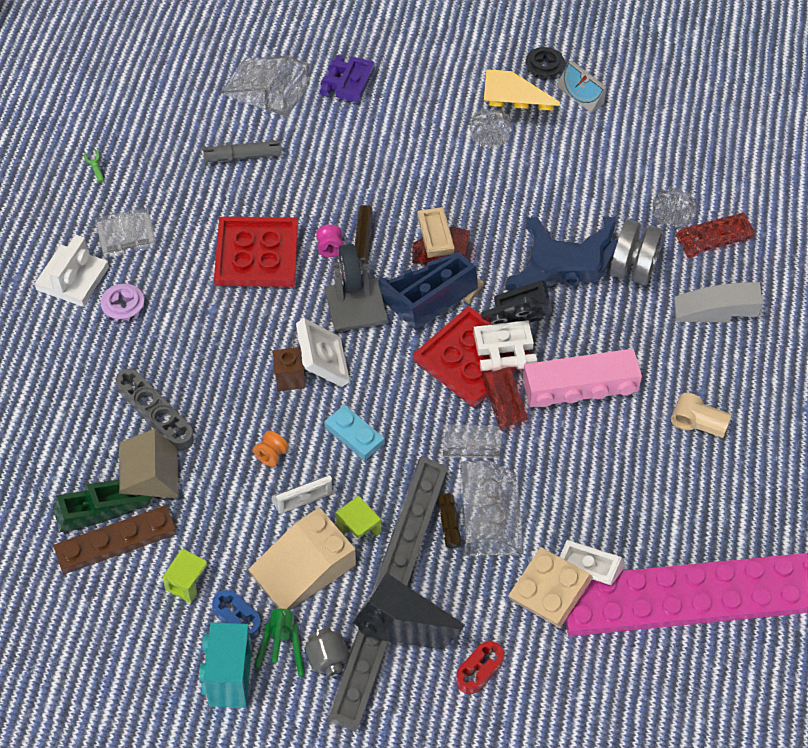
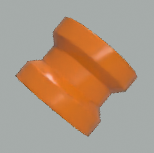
M266 431L262 436L263 441L257 443L252 450L256 458L262 463L275 467L279 462V456L286 453L289 445L279 434L273 431Z

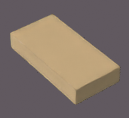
M444 207L417 211L427 257L454 254V245Z

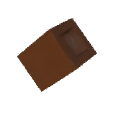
M300 347L272 350L277 392L305 388Z

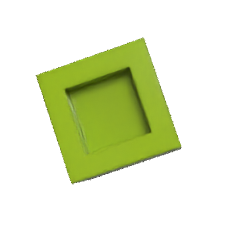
M357 496L336 512V527L343 534L350 530L357 538H361L370 530L377 536L381 533V519Z
M181 549L162 577L165 590L192 603L197 595L195 583L207 566L206 560Z

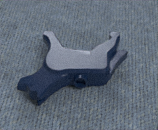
M526 217V229L531 233L534 241L531 257L523 271L508 277L505 290L511 291L540 280L547 283V288L558 282L574 286L580 282H596L600 280L613 260L618 239L612 241L616 228V217H603L604 228L599 229L598 232L586 238L582 244L552 240L551 233L543 227L538 217Z

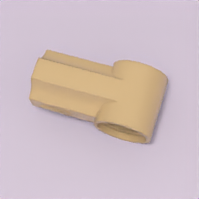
M683 393L677 401L671 416V422L682 430L697 428L723 438L732 414L705 405L703 400L695 394Z

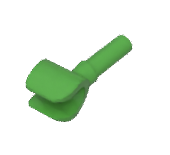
M94 149L97 155L94 160L87 159L85 152L84 159L87 164L92 166L98 183L104 182L98 163L100 161L99 152Z

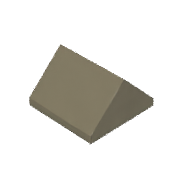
M155 428L120 442V494L178 498L177 448Z

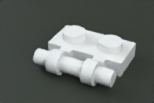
M529 321L474 327L473 334L478 356H490V359L480 360L481 371L492 370V372H501L503 368L516 367L518 370L524 369V364L537 362L536 354L525 355L524 350L533 349L534 344ZM514 352L515 356L500 358L499 353Z

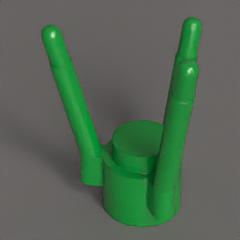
M282 608L271 611L269 623L265 624L264 636L254 664L255 668H259L270 636L274 639L273 663L278 662L281 641L287 640L291 636L298 676H304L298 637L299 625L294 623V613L292 611Z

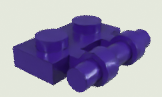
M337 55L328 66V74L321 80L319 92L323 96H328L330 91L336 89L337 98L359 103L375 69V62L351 56L349 62L346 63L343 56Z

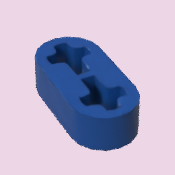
M230 590L220 591L214 596L212 601L214 614L222 623L242 624L240 618L247 623L252 621L253 628H249L250 639L253 640L258 637L262 628L261 620L258 613ZM231 602L234 613L227 607L222 609L221 603L228 604Z

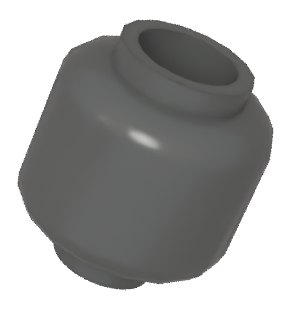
M324 628L308 636L309 641L306 643L304 650L314 672H325L326 676L329 677L344 670L343 664L347 662L350 654L341 633L332 631L331 628Z

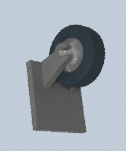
M354 244L339 246V262L333 263L335 285L324 287L334 332L387 324L388 318L377 278L368 279L365 258L358 259Z

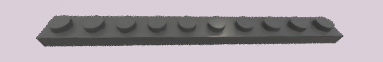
M423 456L418 460L372 591L386 573L406 586L408 585L448 468L447 466ZM358 629L349 659L346 662L329 710L327 721L356 732L359 728L388 641L368 637Z

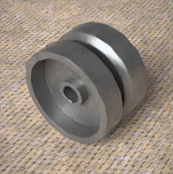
M626 219L618 239L610 275L624 279L633 264V282L647 285L658 260L663 229L650 225L646 228L642 240H639L641 233L640 222Z

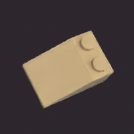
M319 507L296 522L248 571L278 609L292 610L356 566L355 548Z

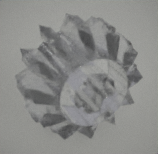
M493 107L490 110L482 108L480 113H474L470 123V134H472L473 141L478 142L480 147L488 145L489 149L494 145L500 148L502 143H508L513 128L509 114H504L502 109L495 111Z
M671 186L667 191L661 189L658 196L653 200V218H657L658 225L666 224L667 230L671 226H674L677 230L682 226L688 227L696 216V199L691 197V191L683 192L682 187L678 190H674Z

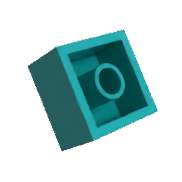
M210 622L209 634H204L202 649L203 653H206L205 663H201L199 669L202 695H207L209 707L247 708L252 658L248 624Z

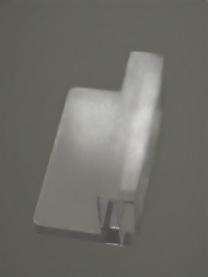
M443 425L442 457H500L501 433H499L498 426Z

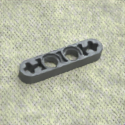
M125 369L117 374L116 385L118 392L153 429L155 428L170 441L178 451L186 450L193 445L194 436L191 426L139 372L133 369ZM128 381L131 383L134 381L136 391L134 392L132 386L128 383L124 384V382ZM144 396H151L154 399L149 405L138 403L139 399ZM165 413L171 416L170 420L166 423H159L155 420L160 414ZM175 427V428H176V431H177L180 435H185L186 438H184V439H182L181 437H177V438H176L175 431L173 430V428Z

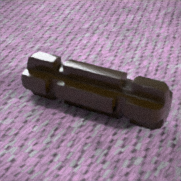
M442 493L438 497V504L441 511L440 516L445 535V546L447 548H457L461 546V535L454 505V495L452 493Z

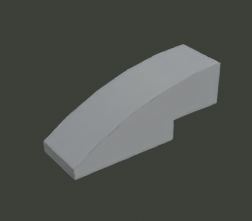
M760 282L722 284L690 291L674 297L676 322L730 323L731 316L759 317L763 305Z

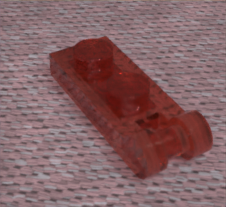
M742 212L680 229L676 233V238L680 244L684 245L683 251L686 256L691 258L703 251L751 239L755 231L745 213Z

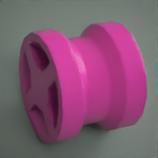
M336 225L320 227L316 232V238L319 242V254L328 258L339 256V246L344 245V242L341 240V228Z

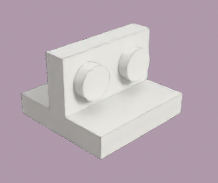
M75 235L68 246H59L34 283L36 290L84 307L108 270V261L89 255L85 238Z

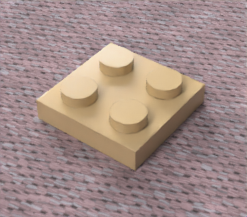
M540 547L508 597L516 604L561 628L592 580V576L583 569Z

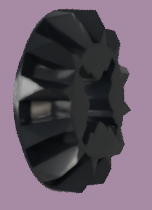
M539 47L531 50L527 54L525 61L528 72H533L534 77L542 75L544 79L546 76L554 78L556 73L560 74L565 63L562 54L549 47ZM544 59H546L547 66H542Z

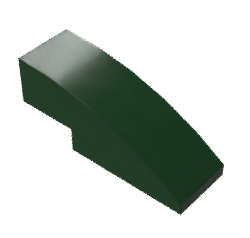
M118 479L87 484L85 491L56 495L53 511L60 532H66L96 525L132 512L149 504L151 497L120 494Z

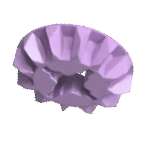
M117 284L104 292L101 297V308L107 318L112 317L116 322L119 319L129 321L130 317H138L139 311L144 309V296L141 290L134 285ZM120 297L125 301L126 308H121L119 303Z

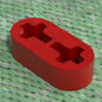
M494 641L481 643L459 667L456 684L461 692L465 694L479 692L503 664L504 651L498 643ZM492 652L495 653V661L489 659L484 665L482 664L484 653L488 655ZM476 670L478 671L475 682H464V674L471 676Z

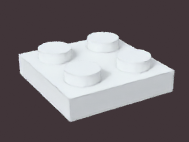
M305 318L297 322L298 342L301 347L302 363L305 369L341 387L349 383L350 379L340 336Z

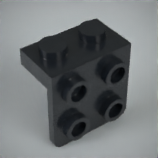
M540 280L494 296L495 307L481 312V317L493 325L519 321L537 322L544 319L545 315L553 313L547 283Z

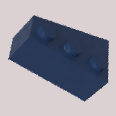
M459 252L428 262L425 268L413 272L411 269L405 270L402 276L390 280L387 277L379 279L383 302L415 330H418L478 289L476 266Z

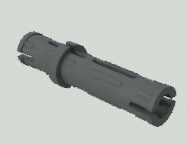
M279 140L233 145L230 142L222 146L203 147L204 163L217 161L233 163V160L281 156Z

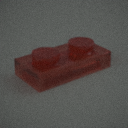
M510 367L481 376L499 429L528 420Z

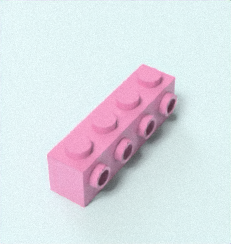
M634 349L524 364L522 380L529 407H547L551 404L562 402L574 403L583 399H602L611 395H629L633 392H638L642 375Z

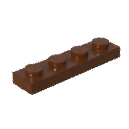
M165 505L54 544L53 547L62 573L65 575L177 535L168 508Z

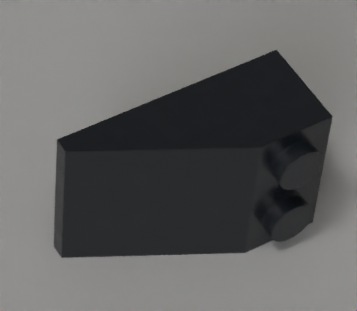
M388 573L384 575L371 592L352 622L358 626L361 633L368 637H374L377 640L442 650L451 643L465 626L464 623Z

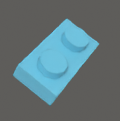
M345 404L324 421L325 428L364 461L385 444V438Z

